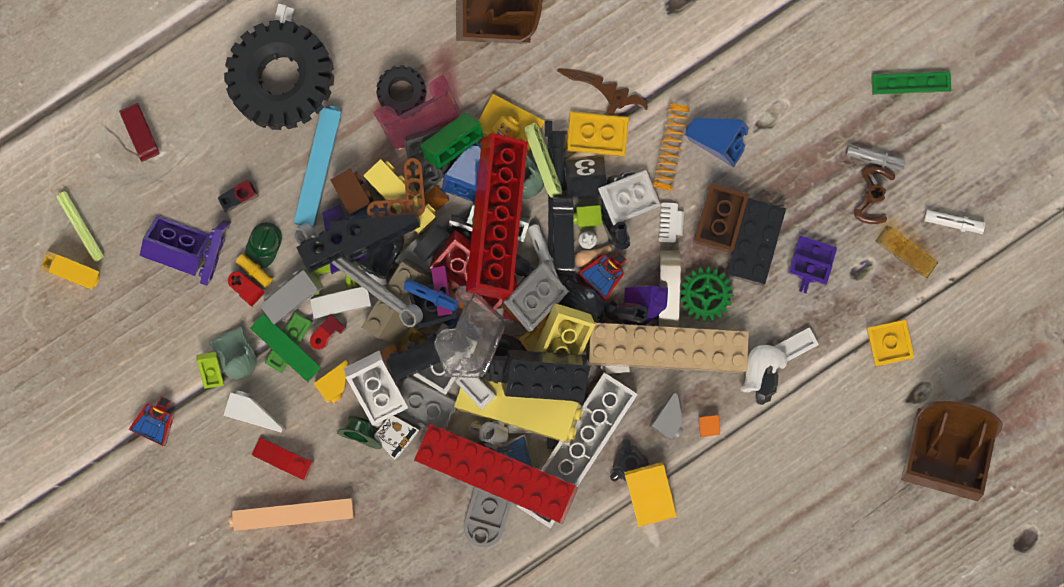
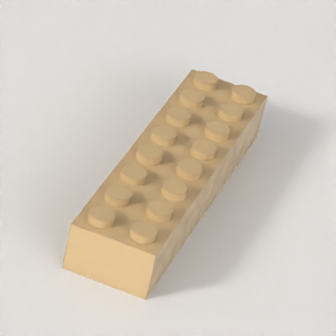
M595 323L587 342L586 357L590 365L745 373L747 372L749 332Z

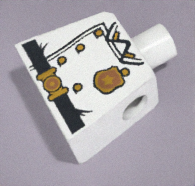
M391 416L387 420L374 425L379 429L374 437L394 460H397L419 432L417 428L395 416Z

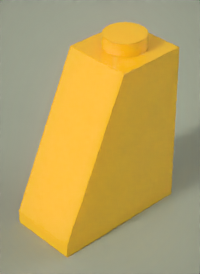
M49 251L46 252L40 267L43 271L91 290L93 286L96 287L100 278L98 276L99 271Z

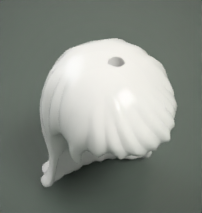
M770 345L754 347L748 355L746 379L740 390L747 393L760 390L766 369L769 374L772 368V372L775 373L778 368L784 369L787 366L785 354L777 347Z

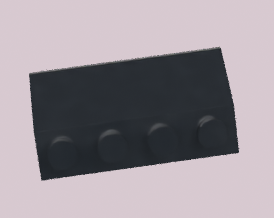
M452 324L444 328V333L440 335L433 333L425 337L426 341L418 344L416 341L408 345V350L400 353V350L389 354L390 358L386 361L396 382L404 380L469 349L459 325L455 327Z

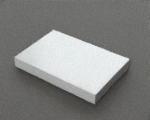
M646 170L598 188L613 225L661 206Z

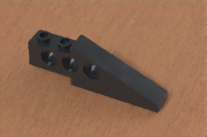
M414 214L329 222L331 230L322 231L317 237L302 241L296 248L306 269L311 273L344 256L348 262H351L421 226ZM360 229L357 235H352L353 230ZM342 238L340 243L334 244L335 239ZM324 246L322 252L316 253L318 247Z

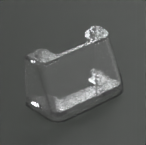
M458 286L455 297L458 302L464 305L462 314L456 328L442 330L437 335L434 345L447 377L479 378L488 371L504 332L505 322L503 317L481 295L466 292V286Z

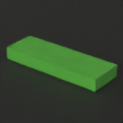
M295 312L283 332L299 346L313 322ZM274 350L271 351L265 361V364L280 373H283L287 366V363Z

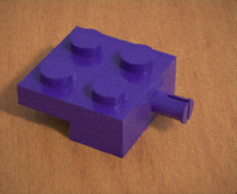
M799 236L787 273L797 276L802 280L799 292L803 291V293L807 294L809 283L827 285L838 247Z

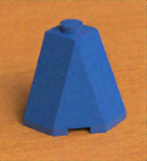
M694 118L692 123L687 126L684 135L692 143L728 165L735 167L744 152L746 144L743 143V137L748 135L749 127L740 119Z

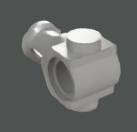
M493 420V423L486 422L484 424H481L479 421H473L468 427V433L471 438H480L482 442H485V447L496 450L497 447L503 448L508 439L509 429L504 427V422Z

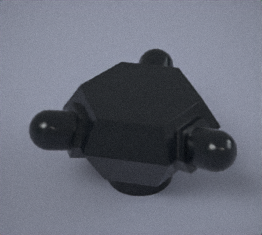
M627 438L622 440V447L618 449L612 466L614 472L610 475V479L614 482L619 479L626 481L624 472L649 466L645 455L637 446L631 445L630 440Z

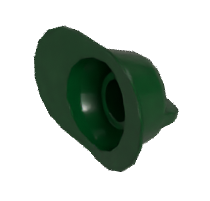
M265 222L257 225L251 232L245 248V255L255 264L258 263L261 269L271 265L277 255L282 241L280 229L273 223Z
M351 415L348 417L344 428L337 430V434L344 438L355 440L374 449L382 448V445L373 439V426L367 419Z

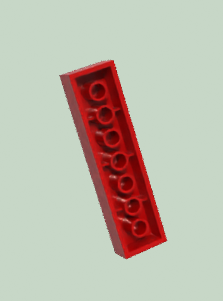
M490 133L482 138L466 292L498 299H504L513 293L528 141L496 133Z
M429 424L414 458V461L562 525L578 490L576 485L432 424Z

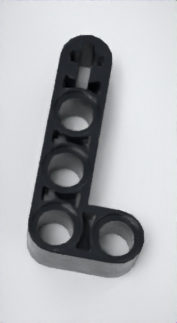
M553 197L555 271L557 276H575L573 197Z

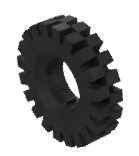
M279 20L269 21V26H265L263 23L254 26L255 31L251 34L247 30L240 36L243 41L240 44L234 43L230 50L233 55L232 57H227L225 67L228 69V72L224 73V82L228 85L226 91L235 107L256 125L263 128L269 126L272 130H281L284 126L287 129L298 127L297 123L300 121L305 124L312 120L310 115L314 112L319 114L324 108L322 102L329 100L332 93L329 87L334 86L333 62L329 57L326 47L308 28L303 25L299 27L292 21L285 20V24H282ZM278 58H288L291 62L293 60L296 61L299 67L297 69L299 78L290 91L283 92L280 95H274L269 90L267 92L264 91L261 75L269 62L274 59L278 60Z

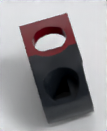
M245 180L220 195L218 200L224 212H228L259 196L252 182Z

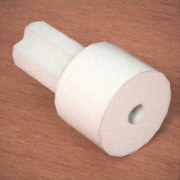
M590 231L583 232L579 237L580 246L585 250L595 247L597 242L596 235Z

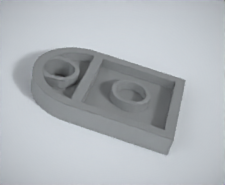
M475 487L464 521V533L468 541L478 547H489L497 543L502 536L512 503ZM478 531L485 532L487 536L486 540L482 543L475 540V534Z

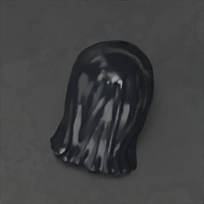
M403 236L367 253V257L356 263L369 274H373L380 279H386L391 265L402 251L404 244Z
M578 275L568 276V279L562 284L569 292L562 298L559 305L591 314L594 322L600 323L605 313L603 298L595 290L587 286L582 277Z

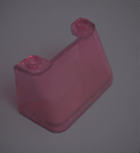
M444 75L435 78L430 83L429 89L433 97L432 99L398 116L395 110L389 106L381 107L373 112L391 147L402 149L405 147V137L439 126L443 127L458 118L460 109Z

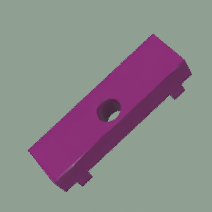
M446 267L431 268L434 290L440 292L442 288H446L447 292L445 295L450 297ZM437 307L438 316L453 314L447 308Z

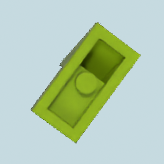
M211 352L196 355L204 389L224 386L221 362L217 353Z

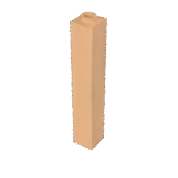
M353 498L232 511V515H229L230 527H234V531L351 519L355 518Z

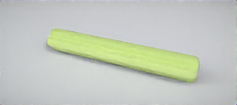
M67 192L59 193L56 197L95 262L100 261L104 258V255Z

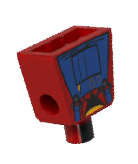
M619 252L611 260L604 254L581 270L578 275L606 300L624 275L619 267L626 259Z
M160 396L156 406L147 403L129 430L161 446H166L174 415L166 412L171 401Z

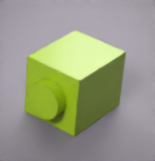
M600 205L576 208V212H573L574 224H578V229L602 227Z

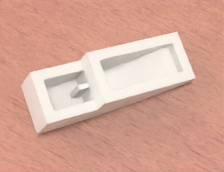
M363 287L310 299L314 319L372 306L369 291Z

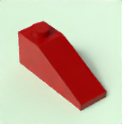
M261 437L252 453V456L302 480H306L314 463Z

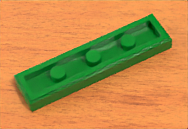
M951 72L871 75L872 95L951 92Z
M262 314L250 327L305 381L309 382L321 369L281 329L273 324L265 314Z

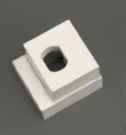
M278 4L274 20H279L282 24H285V20L293 22L295 10L286 5Z

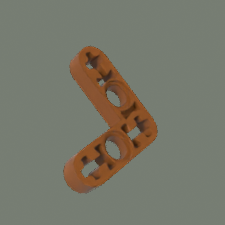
M411 158L404 164L406 199L370 203L367 207V213L370 218L385 217V212H379L378 216L371 213L375 205H378L379 209H385L384 204H388V216H396L390 210L391 206L396 203L402 206L401 213L397 215L414 214L418 217L424 213L423 173L419 160ZM412 162L415 163V166H419L418 169H415V176L420 175V179L412 178L408 180L407 178L408 176L412 177L411 170H407V167L411 166ZM412 182L420 184V190L417 193H412L409 190V185ZM421 195L422 199L417 198L418 205H422V208L418 210V213H415L414 209H410L411 206H414V199L409 200V196L417 197Z

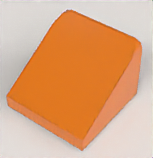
M719 415L698 417L700 437L720 435Z

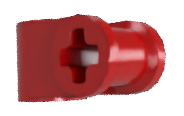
M232 272L228 277V285L251 307L265 293L256 283L240 272ZM239 276H241V285L236 284L234 286L233 277L238 278Z

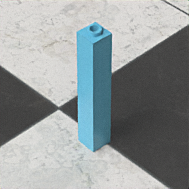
M327 106L320 113L294 223L297 225L307 223L315 229L342 118V113L338 111L339 108L334 106Z

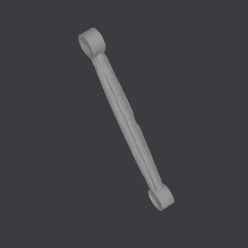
M305 223L294 230L293 237L300 245L306 239L315 238L316 232L310 224ZM324 246L318 247L316 251L319 253L324 250ZM345 257L332 262L333 265L397 311L400 320L405 326L413 327L422 320L423 313L417 305L409 304L407 306L355 264L348 262ZM408 312H410L413 315L414 319L410 317Z

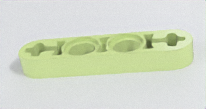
M536 123L530 124L524 128L547 193L553 198L562 194V188L541 131Z

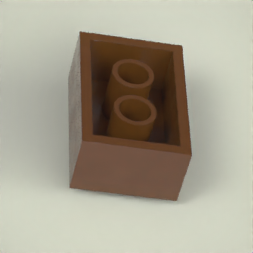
M710 184L693 243L732 253L749 194Z

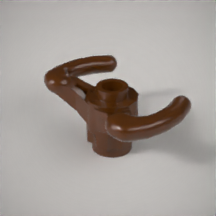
M879 166L865 167L861 173L866 182L863 203L856 207L854 216L859 221L867 224H881L887 221V217L884 215L879 217L865 215V212L872 205L879 204L885 199L886 189L876 182L872 174H881L889 180L895 179V174ZM871 192H876L877 197L874 198V195H871Z

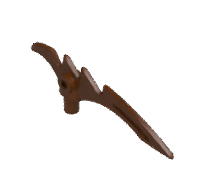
M557 69L559 73L571 80L582 81L597 88L610 103L606 111L609 115H613L617 108L621 109L631 104L638 105L645 110L648 109L647 103L637 94L628 97V88L616 90L618 85L616 82L602 84L603 77L578 70ZM570 74L581 75V76H585V77H588V78H592L593 81H592V80H589V79H586V78L571 76Z

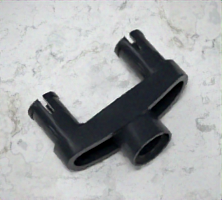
M601 197V218L607 233L608 242L614 245L616 249H627L630 246L627 225L624 222H618L613 225Z

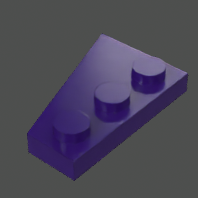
M223 220L210 233L209 240H212L204 254L206 263L205 266H201L199 277H201L200 284L207 286L212 281L219 260L217 252H220L224 245L225 238L222 236L231 225L229 221Z

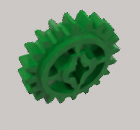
M700 267L698 269L699 274L691 271L692 278L685 276L688 283H681L685 290L680 291V294L684 295L680 302H686L682 309H690L688 316L695 313V320L702 316V321L705 322L707 316H709L710 320L714 321V315L721 318L720 311L728 312L725 305H732L728 299L733 298L734 295L728 294V291H731L733 287L726 286L730 279L723 281L725 274L722 273L718 276V269L710 273V267H707L704 273ZM704 279L700 289H691L696 281ZM711 280L720 286L722 292L713 289ZM705 289H707L708 293L712 295L709 296L707 300L704 299L705 297L700 294L703 293ZM691 297L697 298L701 302V309L693 304ZM721 299L720 304L716 308L709 310L712 300Z

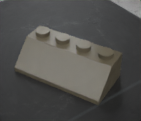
M408 258L401 262L386 286L388 291L407 306L411 304L408 291L404 290L406 280L409 279L422 285L433 283L432 274ZM378 299L361 328L379 339L399 345L410 327L402 323L397 311ZM408 312L410 317L414 319L413 315L410 312Z

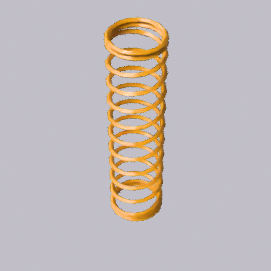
M669 104V108L671 109H669L668 112L674 116H669L666 118L669 122L673 124L665 125V127L670 131L664 132L663 134L665 137L669 139L662 140V143L669 147L660 148V150L665 154L659 155V158L665 162H659L657 163V166L664 170L655 171L657 175L663 178H655V182L653 183V187L663 190H673L674 187L669 184L660 183L656 180L663 179L675 181V179L663 176L657 172H677L664 168L659 164L679 165L678 163L667 161L661 157H680L678 155L668 153L662 149L682 150L681 148L666 144L664 142H683V140H678L666 135V133H676L683 135L685 134L683 132H679L667 127H686V125L679 124L668 119H688V117L679 116L677 114L670 112L671 110H677L682 112L690 111V107L681 104Z

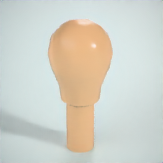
M606 245L597 250L579 251L574 258L575 264L578 267L585 268L597 260L598 257L612 252L611 247Z

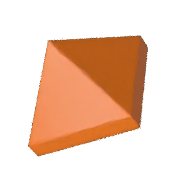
M437 185L424 195L425 203L429 204L435 211H438L449 201L448 197Z

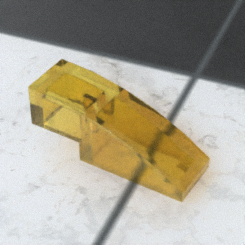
M886 225L875 240L881 247L925 278L929 277L939 263L913 241L904 237L891 226Z

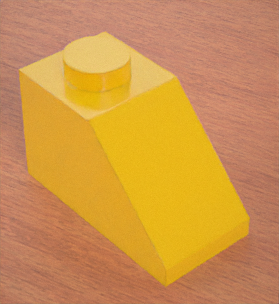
M346 360L314 383L327 403L332 401L335 404L343 398L342 394L345 392L347 382L344 368L350 365Z

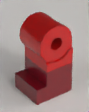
M330 315L312 334L310 345L314 349L322 350L327 347L328 340L336 332L342 334L347 328L333 315Z

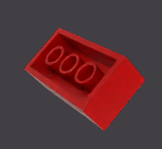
M455 230L431 258L430 269L445 266L448 282L490 314H493L506 298L498 299L466 292L471 242ZM515 275L513 291L517 287V276Z

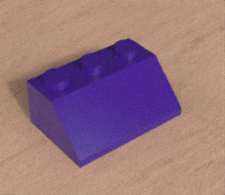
M156 215L143 237L139 256L195 276L211 241L209 240L210 234Z

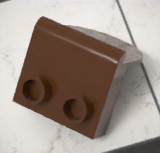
M456 0V41L531 43V36L535 33L539 24L543 0Z
M936 401L925 405L923 409L918 408L913 422L901 480L978 502L984 495L995 438L1002 431V421L996 415L983 408L961 402Z

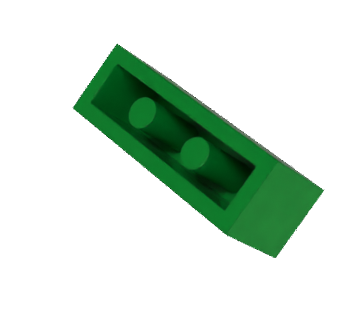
M466 112L420 144L424 159L438 169L442 168L484 137L481 123Z

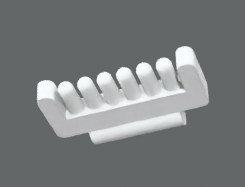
M661 203V207H663L661 212L668 213H661L660 216L669 218H661L660 221L670 223H660L661 227L669 228H660L659 231L669 233H659V242L675 243L676 235L683 236L684 212L678 211L677 203Z

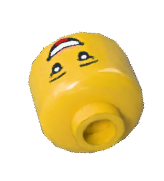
M502 115L492 125L491 131L492 133L516 138L520 133V128L517 126L519 122L511 115L509 117Z

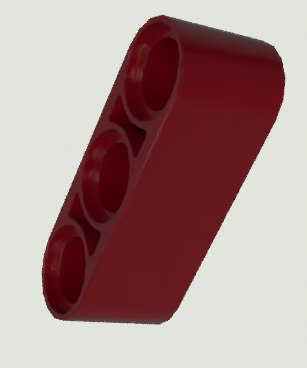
M135 103L119 110L141 162L159 155V149L139 104Z

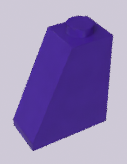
M643 286L625 288L624 302L646 306L648 314L647 319L642 323L625 321L623 319V324L645 326L667 308L668 287Z

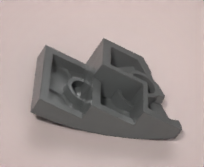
M440 126L404 138L407 159L415 158L421 163L424 192L432 185L436 186L453 165L451 160L438 169L424 159L420 144L442 129ZM412 162L411 166H409L412 178L420 179V175L415 176V169H418L419 166H415V163ZM414 182L416 191L418 192L420 190V184Z

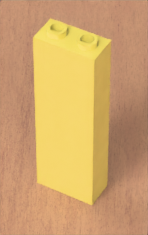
M485 379L481 380L496 397L481 410L464 390L460 388L454 406L458 410L486 419L498 420L506 425L570 444L571 439L574 440L577 428H575L577 420L580 421L583 414L582 406L574 401L507 397L504 394L501 382L496 384L492 381L487 382Z

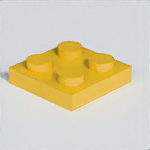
M906 320L866 328L875 367L914 359Z

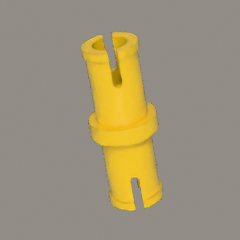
M244 253L237 258L235 263L241 266L250 278L253 277L264 288L271 284L273 278L265 273L258 263L255 264Z

